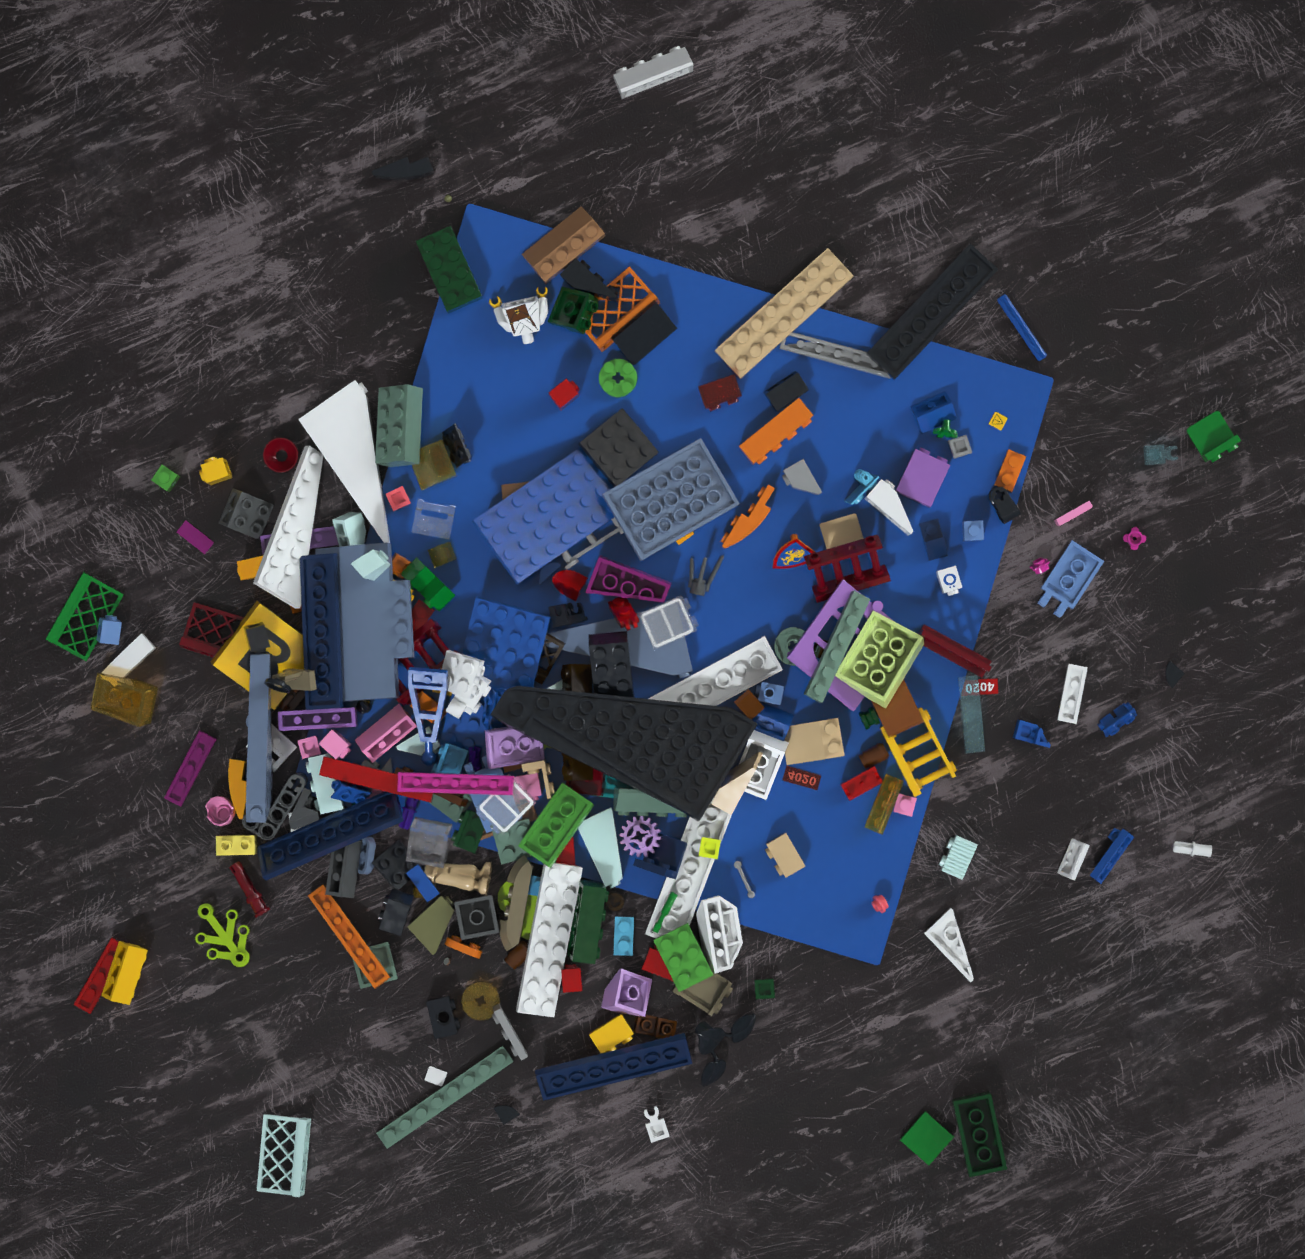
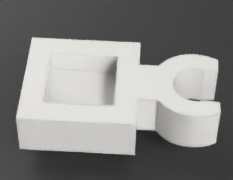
M654 1106V1115H649L647 1109L644 1110L645 1117L650 1120L645 1125L651 1143L670 1137L664 1118L658 1119L659 1110L657 1106Z

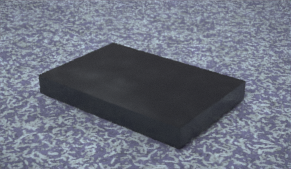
M654 300L616 332L611 339L634 366L672 334L677 327Z

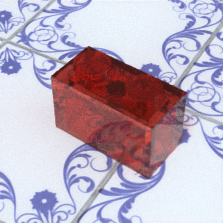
M735 374L698 386L705 410L710 409V412L720 409V405L728 403V405L739 402L738 398L742 397Z

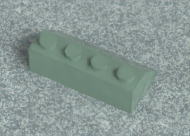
M614 788L613 811H618V815H630V812H637V816H649V812L656 813V816L668 817V813H675V817H687V814L635 788Z

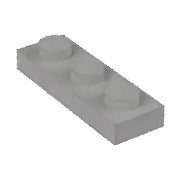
M498 1003L493 1006L494 1013L491 1015L496 1024H501L503 1028L501 1033L505 1040H510L512 1044L510 1048L514 1056H519L523 1060L528 1057L527 1051Z

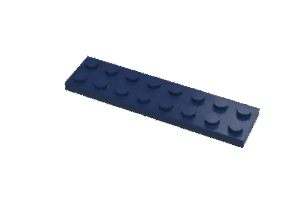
M337 553L301 556L300 577L304 670H314L317 688L316 690L305 691L306 710L343 708Z
M382 792L258 846L257 851L262 877L265 881L403 822L398 795Z
M685 1033L544 1067L535 1070V1075L544 1101L692 1064V1059Z

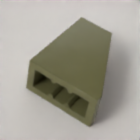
M441 895L407 927L432 955L437 952L455 911L453 907L454 902L449 896L444 897Z

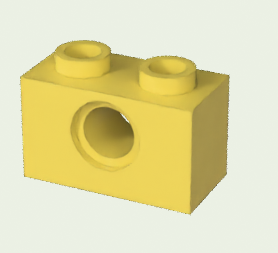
M257 835L216 836V856L257 854Z

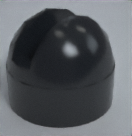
M359 700L356 704L357 710L363 714L370 712L372 709L371 701ZM360 702H364L365 706L368 708L366 711L363 709Z

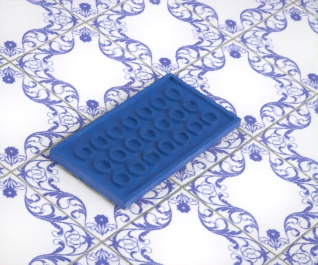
M580 447L472 522L515 583L519 584L614 518L602 496L603 493L614 487Z
M476 597L462 654L485 661L483 676L491 680L489 686L497 693L499 691H506L514 686L534 687L551 617ZM455 694L451 695L450 702L454 698ZM484 696L479 701L482 705L476 714L473 712L469 715L463 712L458 719L447 712L440 745L445 746L446 743L466 750L469 747H473L474 750V746L481 748V757L487 755L485 730L488 729L482 723L483 713L487 710L486 698ZM502 723L501 727H499V728L508 727V726H506L505 724Z

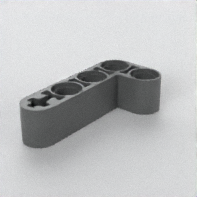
M296 772L288 779L271 807L266 823L256 822V824L246 822L245 815L242 819L243 826L264 840L272 839L280 830L303 789L306 787L308 782L306 774ZM296 779H301L300 784L293 789L292 787L296 783ZM285 793L292 796V802H287L284 799ZM274 810H280L283 817L277 818L274 815ZM270 826L273 829V834H267L264 827Z

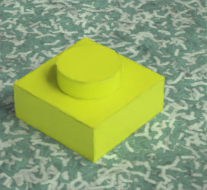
M702 837L699 856L718 859L721 840Z

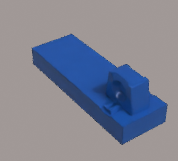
M1114 828L1108 838L1113 843L1090 874L1100 884L1105 880L1134 838L1124 829L1120 831Z

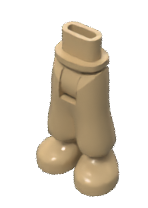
M485 862L481 870H478L472 864L437 865L435 863L434 866L426 865L424 873L432 880V883L454 886L469 892L478 891L481 895L486 896L491 880L492 862Z

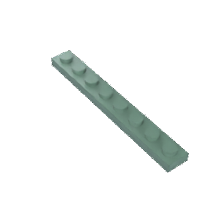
M502 1045L379 1130L376 1134L388 1149L510 1065L514 1060Z

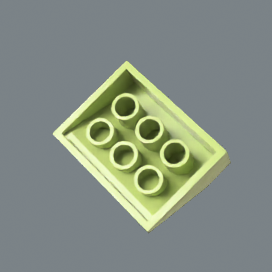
M873 610L840 664L835 676L869 700L887 708L924 646V638Z

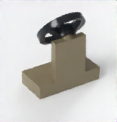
M285 669L283 673L272 675V679L267 678L264 682L267 687L282 693H290L291 689L305 691L317 689L314 670Z

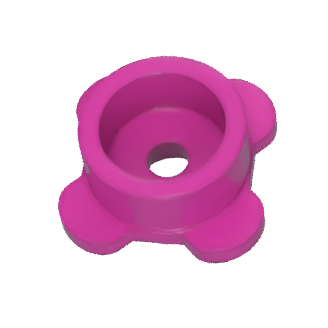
M1133 527L1129 534L1123 536V540L1130 545L1132 550H1137L1138 546L1146 541V536L1142 535L1137 527Z
M1038 558L1029 566L1035 574H1041L1049 569L1048 564L1050 562L1049 560L1047 561V558Z

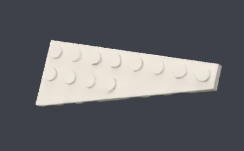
M311 446L304 447L253 582L295 609L300 608L302 604L300 557L309 555L323 454Z

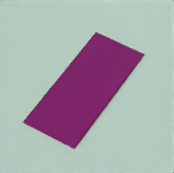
M186 520L177 531L180 536L203 554H206L214 544L212 540Z

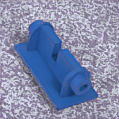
M491 688L490 694L488 693L486 697L487 710L483 713L482 723L488 730H490V727L491 729H497L502 725L500 721L490 716L505 691L497 693Z
M1129 702L1123 703L1113 710L1117 717L1114 718L1109 713L1099 720L1100 723L1097 726L1101 731L1103 730L1105 737L1115 735L1120 730V727L1124 724H1130L1135 719V716H1137L1134 708L1132 709Z
M340 780L333 781L331 787L334 789L331 798L357 804L366 800L372 794L371 791H367L361 785H348Z

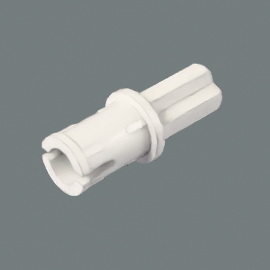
M1175 841L1173 852L1190 854L1192 857L1194 855L1211 857L1212 845L1195 844L1194 841L1192 843Z

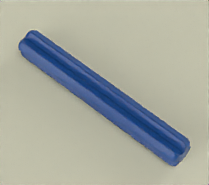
M1007 295L1000 296L997 299L998 303L1038 361H1041L1047 354Z

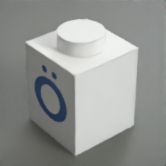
M956 566L936 571L942 594L947 593L950 596L959 593L958 589L962 588Z

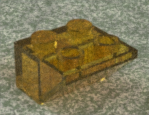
M443 440L420 448V463L412 465V468L422 491L457 477Z

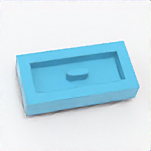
M615 916L614 955L633 956L634 917Z

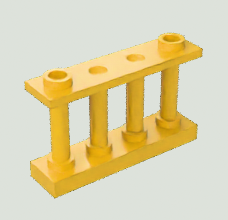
M922 707L918 708L928 732L903 745L901 743L897 745L894 739L897 735L888 738L884 727H880L914 797L922 794L920 791L923 788L922 786L948 773L951 778L956 777L954 772L957 771L953 761H948L929 723L931 717L927 709L923 710ZM930 739L933 740L937 748L936 750L912 762L905 761L903 755L906 754V751ZM941 756L945 767L921 779H914L911 772L915 768Z

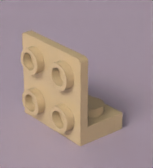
M855 513L819 525L826 549L864 539Z
M546 760L521 764L523 772L527 771L528 775L539 773V769H542L547 799L552 798L555 789L553 782H549L548 775L552 774L550 763H546Z

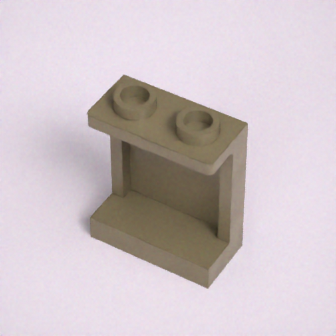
M713 973V976L681 992L678 991L675 985L672 992L678 996L680 995L712 1016L713 1013L718 1014L723 1006L720 1002L724 997L728 998L733 988L731 987L732 982L718 973Z

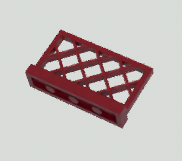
M194 602L183 637H181L179 643L180 648L214 658L222 647L218 644L222 643L224 645V641L234 634L230 623L236 620L242 621L244 617ZM196 609L205 610L208 617L197 621L194 616ZM221 615L226 622L216 627L211 618ZM210 620L214 628L203 633L199 624ZM228 625L232 634L222 639L218 629ZM198 626L202 635L196 638L189 637V630ZM216 631L220 640L213 644L209 643L205 636Z
M925 624L922 626L919 635L924 638V647L983 678L985 672L991 670L992 667L989 666L991 661Z

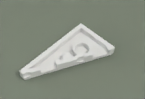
M949 908L924 934L972 982L974 978L954 912Z

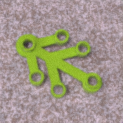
M208 903L200 905L198 915L202 919H207L219 937L200 932L195 937L198 944L225 945L231 951L224 952L218 951L216 948H210L207 951V957L211 960L216 958L231 960L232 964L236 967L245 966L250 959V955L245 949L250 929L247 925H241L238 928L240 937L237 947L233 942V935L238 912L231 909L226 913L228 921L225 931L213 915V906ZM203 908H207L209 910V913L207 915H204L202 913ZM230 912H234L236 914L234 919H231L229 917ZM242 927H245L247 929L246 934H242L240 932V929ZM199 935H203L205 937V940L203 942H200L198 940ZM211 950L216 952L215 957L210 956ZM238 954H241L243 956L242 961H238L236 959V956Z

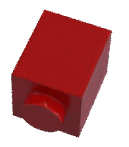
M566 964L565 968L561 969L563 993L582 991L581 967H577L576 964Z

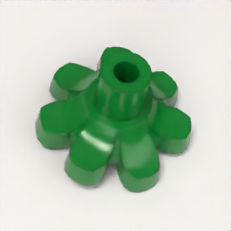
M943 420L942 427L933 429V434H937L938 438H943L944 435L947 438L958 437L957 431L950 428V420Z

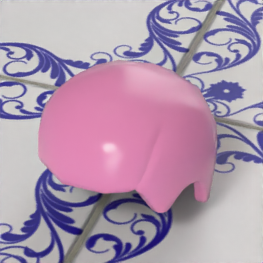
M212 797L205 805L207 818L214 825L222 827L228 825L235 816L233 803L226 797Z

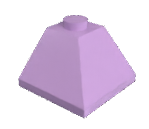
M619 969L605 988L601 1008L616 1013L645 1017L652 979Z

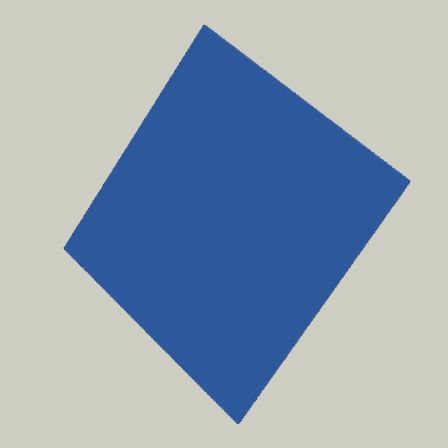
M474 204L466 206L457 241L483 299L448 314L439 296L413 382V386L423 388L420 463L388 467L382 485L392 557L395 552L411 562L417 557L455 594L440 612L433 606L435 611L429 618L435 620L441 626L438 635L449 650H456L462 654L476 597L550 616L548 608L550 606L572 603L573 610L577 613V603L580 602L583 605L585 617L587 616L588 620L554 628L552 620H550L548 634L613 619L614 616L609 609L608 602L614 600L617 596L585 593L597 560L601 555L672 582L664 603L633 598L627 599L635 613L655 609L675 599L682 601L693 626V631L685 635L693 670L689 672L690 676L764 636L775 654L774 644L780 632L790 627L806 631L827 601L816 602L811 587L817 585L814 569L808 570L806 564L793 568L773 569V559L776 553L791 540L790 536L792 534H797L798 539L815 552L826 550L819 525L854 513L857 515L863 538L878 534L883 547L877 550L880 566L885 564L891 580L859 590L858 592L869 598L870 602L881 601L883 604L882 612L907 629L919 634L922 626L925 624L968 649L974 650L1012 520L1006 524L1001 522L989 500V492L997 487L994 486L1007 450L1026 456L1014 489L1012 492L1007 491L1017 505L1054 382L1052 377L931 341L895 380L780 349L781 343L740 379L717 355L715 349L769 302L775 294L598 242L580 256L578 260L580 262L584 260L591 267L589 271L593 274L597 272L604 279L602 283L606 286L630 266L652 293L658 297L660 301L659 306L677 327L672 334L633 366L637 373V384L632 392L625 397H612L604 392L600 386V370L606 362L613 359H624L629 363L630 361L615 343L601 352L586 333L572 332L564 327L547 322L561 288H573L562 279L561 273L545 284L522 256L527 249L554 228ZM630 273L623 279V285H634V277ZM537 287L540 294H544L545 287H547L548 292L545 298H547L548 314L545 322L540 326V331L533 332L534 342L523 344L521 335L513 336L512 332H507L498 324L494 314L495 308L490 305L489 300L491 299L495 305L498 303L497 296L501 299L502 303L537 296ZM614 288L618 292L617 297L619 298L620 288ZM623 288L622 298L632 299L633 289ZM636 289L635 299H643L648 293L644 289ZM598 300V310H604L605 300ZM608 301L607 311H618L619 301ZM621 301V311L628 312L632 309V302ZM819 308L793 332L868 352L889 329ZM594 313L593 323L603 324L604 314ZM607 314L606 324H614L617 321V314ZM592 326V335L597 339L602 334L603 327ZM788 336L785 345L797 344L799 340L804 342L811 341ZM796 371L809 389V391L798 398L802 400L814 415L811 418L813 422L804 429L802 426L796 430L798 434L788 441L787 438L781 442L783 446L776 452L771 450L767 453L766 456L768 458L760 465L757 462L753 465L739 446L794 402L792 401L779 411H776L763 392ZM616 373V376H613L612 379L616 380L618 384L624 377L620 376V373ZM567 378L569 382L573 380L579 387V397L561 411L549 396V392ZM946 391L957 416V419L950 422V428L957 431L958 437L967 435L972 453L953 459L948 440L954 438H947L945 435L943 438H938L937 434H933V429L922 433L917 419L911 410L912 405ZM622 408L659 451L656 456L627 478V480L701 438L740 503L737 507L693 531L694 535L682 544L678 545L677 542H674L642 561L639 560L625 534L616 533L579 557V563L568 569L588 578L586 584L580 590L581 594L577 601L560 593L552 582V577L557 572L566 570L565 566L567 563L562 555L551 561L553 563H560V568L541 585H539L540 570L519 584H516L472 522L503 500L501 485L530 482L580 448L578 444ZM995 412L1008 418L1002 430L989 425ZM455 423L457 428L461 430L462 440H465L464 445L467 444L466 449L468 448L472 456L470 458L471 462L462 464L457 468L452 463L448 446L444 444L442 439V432ZM923 448L928 450L930 456L937 458V456L943 457L948 460L947 464L950 465L930 508L897 493L913 529L912 534L909 536L864 499L871 490L868 489L863 494L864 498L858 504L854 503L851 505L844 501L860 485L854 478V473L858 469L879 476L876 480L877 482L881 479L883 481L889 480L895 486L894 490H896L915 449ZM804 459L822 493L815 495L794 489L791 485L787 486L782 478V475H784L783 470ZM768 484L774 487V491L765 504L771 510L762 523L740 542L726 549L722 548L723 543L721 539L726 532L730 533L733 529L731 523L735 516L740 517L741 514L749 517L750 514L747 511L752 503L757 504L760 498L757 495L761 488H767ZM403 486L411 504L393 511L385 494ZM996 491L995 499L1001 500L1000 496L1002 493ZM938 519L942 535L945 538L948 556L929 561L919 524ZM610 520L594 531L593 534L599 540L617 527ZM983 520L984 540L963 542L962 522ZM370 525L365 544L384 543L373 526ZM585 537L568 549V552L573 557L591 544ZM869 552L858 555L862 571L873 568ZM720 556H724L710 585L709 592L705 591L704 596L689 593L690 558L694 559V580L699 578L703 558H707L703 580H706L707 583ZM851 558L841 560L840 565L843 577L854 574ZM832 563L821 566L825 582L836 579ZM956 566L962 588L958 589L959 593L950 596L947 593L942 594L936 571ZM393 574V579L396 581L406 580L405 578L401 579ZM415 588L412 589L414 591L412 595L415 596L412 601V609L419 599L421 601L425 599ZM679 602L673 603L678 605L683 631H689V624ZM844 606L838 608L837 611L841 613ZM833 615L829 618L818 634L822 640H829L838 619ZM864 615L858 625L860 630H862L867 621ZM854 634L850 642V645L844 655V658L850 650L851 646L853 645L854 641L856 640V634ZM428 639L423 643L424 649L436 665L445 659V656L432 639ZM791 641L788 649L792 650L797 643ZM923 646L906 674L904 681L917 708L927 709L931 717L929 723L944 751L968 670ZM547 647L549 653L556 652L558 650ZM562 650L544 683L541 685L535 681L534 687L547 689L562 680V665L591 664L590 656ZM414 651V658H408L414 667L429 668L417 651ZM776 656L783 670L762 682L784 686L781 705L767 702L762 703L793 714L791 725L838 718L845 756L787 765L784 754L767 800L744 791L732 813L720 844L718 859L714 860L695 911L698 910L701 900L719 895L737 907L740 925L870 964L879 965L934 781L922 786L923 788L920 789L922 794L915 797L917 800L912 817L893 812L898 793L911 797L914 796L880 730V727L883 726L881 721L880 724H874L870 729L866 730L860 719L859 712H866L870 707L874 708L871 700L864 697L858 707L851 711L832 694L827 692L823 703H819L804 695L811 677L797 666L784 664ZM547 657L540 659L539 665L544 669H547L549 666ZM400 663L398 664V677L408 690V671ZM631 666L635 698L648 699L689 677L678 678V675L673 676ZM592 678V693H594L593 678ZM761 682L749 688L754 696L756 686L761 685ZM429 689L423 690L424 693L434 698L437 702L439 701L440 693L432 692ZM747 690L735 695L734 697L722 702L717 706L731 707L736 711L740 712L741 714L745 715L736 706L734 701H736ZM446 695L444 704L446 709L450 703V695ZM397 698L370 700L372 703L370 712L363 714L357 710L358 727L309 729L307 738L317 735L318 742L320 743L332 729H335L352 744L349 747L351 752L345 758L337 760L361 765L365 759L369 761L370 759L361 751L355 739L385 714L400 704L415 723L416 720L413 708L410 707L411 703L404 706L396 700ZM358 701L343 702V708L356 707ZM363 701L360 702L361 706L366 711L368 708L365 706ZM446 715L441 720L437 738L439 742L441 739ZM423 719L425 728L430 726L433 731L434 724L427 719ZM923 722L897 734V737L894 739L897 745L900 743L903 745L927 733L928 730ZM417 727L376 760L380 764V769L392 758L393 772L396 767L403 768L407 766L415 770L414 773H431L434 764L427 766L423 764L421 755L400 751L396 748L397 745L417 734ZM930 739L906 751L903 757L906 762H912L937 748L933 740ZM747 743L745 744L744 748L742 749L741 753L739 754L731 769L739 765ZM877 743H883L889 757L887 760L874 765L883 783L849 801L840 784L866 770L858 755ZM320 746L322 753L320 755L327 754L328 752ZM553 748L544 749V758L546 763H550L552 773L548 775L549 782H553L556 792L562 783L566 785L562 775L563 756L561 752ZM436 753L437 760L435 763L438 764L440 757ZM469 753L467 754L464 765L468 763ZM301 756L296 772L306 774L308 782L305 788L311 790L310 781H313L311 773L308 774L306 768L308 758L302 759ZM480 756V763L482 765V769H484L485 766L482 761V757ZM941 756L915 768L911 772L914 779H921L937 771ZM464 765L460 774H467ZM501 767L503 774L506 776L515 777L527 774V771L523 772L522 768L505 773L503 767ZM539 769L538 773L542 795L538 796L539 800L533 801L538 817L550 801V799H547L542 769ZM794 771L795 775H793V779L791 780L788 773H793ZM797 773H801L802 775L800 781L795 780V776ZM804 774L809 776L806 777L808 779V782L806 784L802 782V780L806 782V779L803 776ZM811 777L816 778V782L813 786L809 783ZM296 779V783L292 787L293 789L300 784L301 779ZM364 786L367 791L373 790V788ZM312 792L313 797H316V792ZM580 794L594 804L585 819L610 807L613 810V798ZM398 795L401 811L403 812L402 807L405 806L407 797ZM527 798L520 799V803L517 806L527 803ZM418 800L415 810L417 813H414L410 826L452 838L455 830L459 831L461 823L454 822L429 802ZM343 801L344 806H352V803ZM472 801L467 809L478 813ZM613 811L623 879L620 880L621 884L615 887L658 900L666 877L633 866L635 858L643 860L644 854L642 853L640 858L637 857L636 852L631 856L629 855L630 849L624 850L626 844H620L624 837L619 836V834L625 832L621 827L628 826L627 820L633 822L634 816L638 820H640L641 816H637V812H630V815H618V811ZM649 812V816H644L645 821L651 818V824L655 822L658 824L655 829H660V834L681 840L690 817L688 815L687 817H675V813H668V817L656 816V813ZM536 820L530 822L531 827ZM641 824L644 830H651L647 825ZM633 827L631 828L628 836L632 835L634 831ZM577 829L573 835L576 866L583 868L581 877L603 883L585 842ZM639 832V836L634 839L641 840L642 842V838L648 834H641ZM785 832L805 864L804 868L786 878L784 875L780 876L774 867L777 865L775 859H770L764 850L768 848L766 843ZM494 836L480 840L478 846L498 852ZM653 837L649 839L648 846L651 844ZM632 843V844H631L632 847H634L635 849L640 850L638 844H636V843ZM533 856L528 857L530 862L544 865ZM736 861H740L742 864V871L751 890L755 893L754 898H749L747 895L748 891L738 869L734 867ZM881 894L886 899L889 906L886 912L875 911L871 903L873 896Z

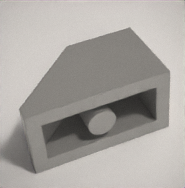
M804 459L783 470L784 475H782V478L787 486L791 485L794 489L815 495L822 493Z

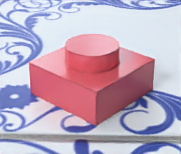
M403 486L385 494L393 511L411 504Z

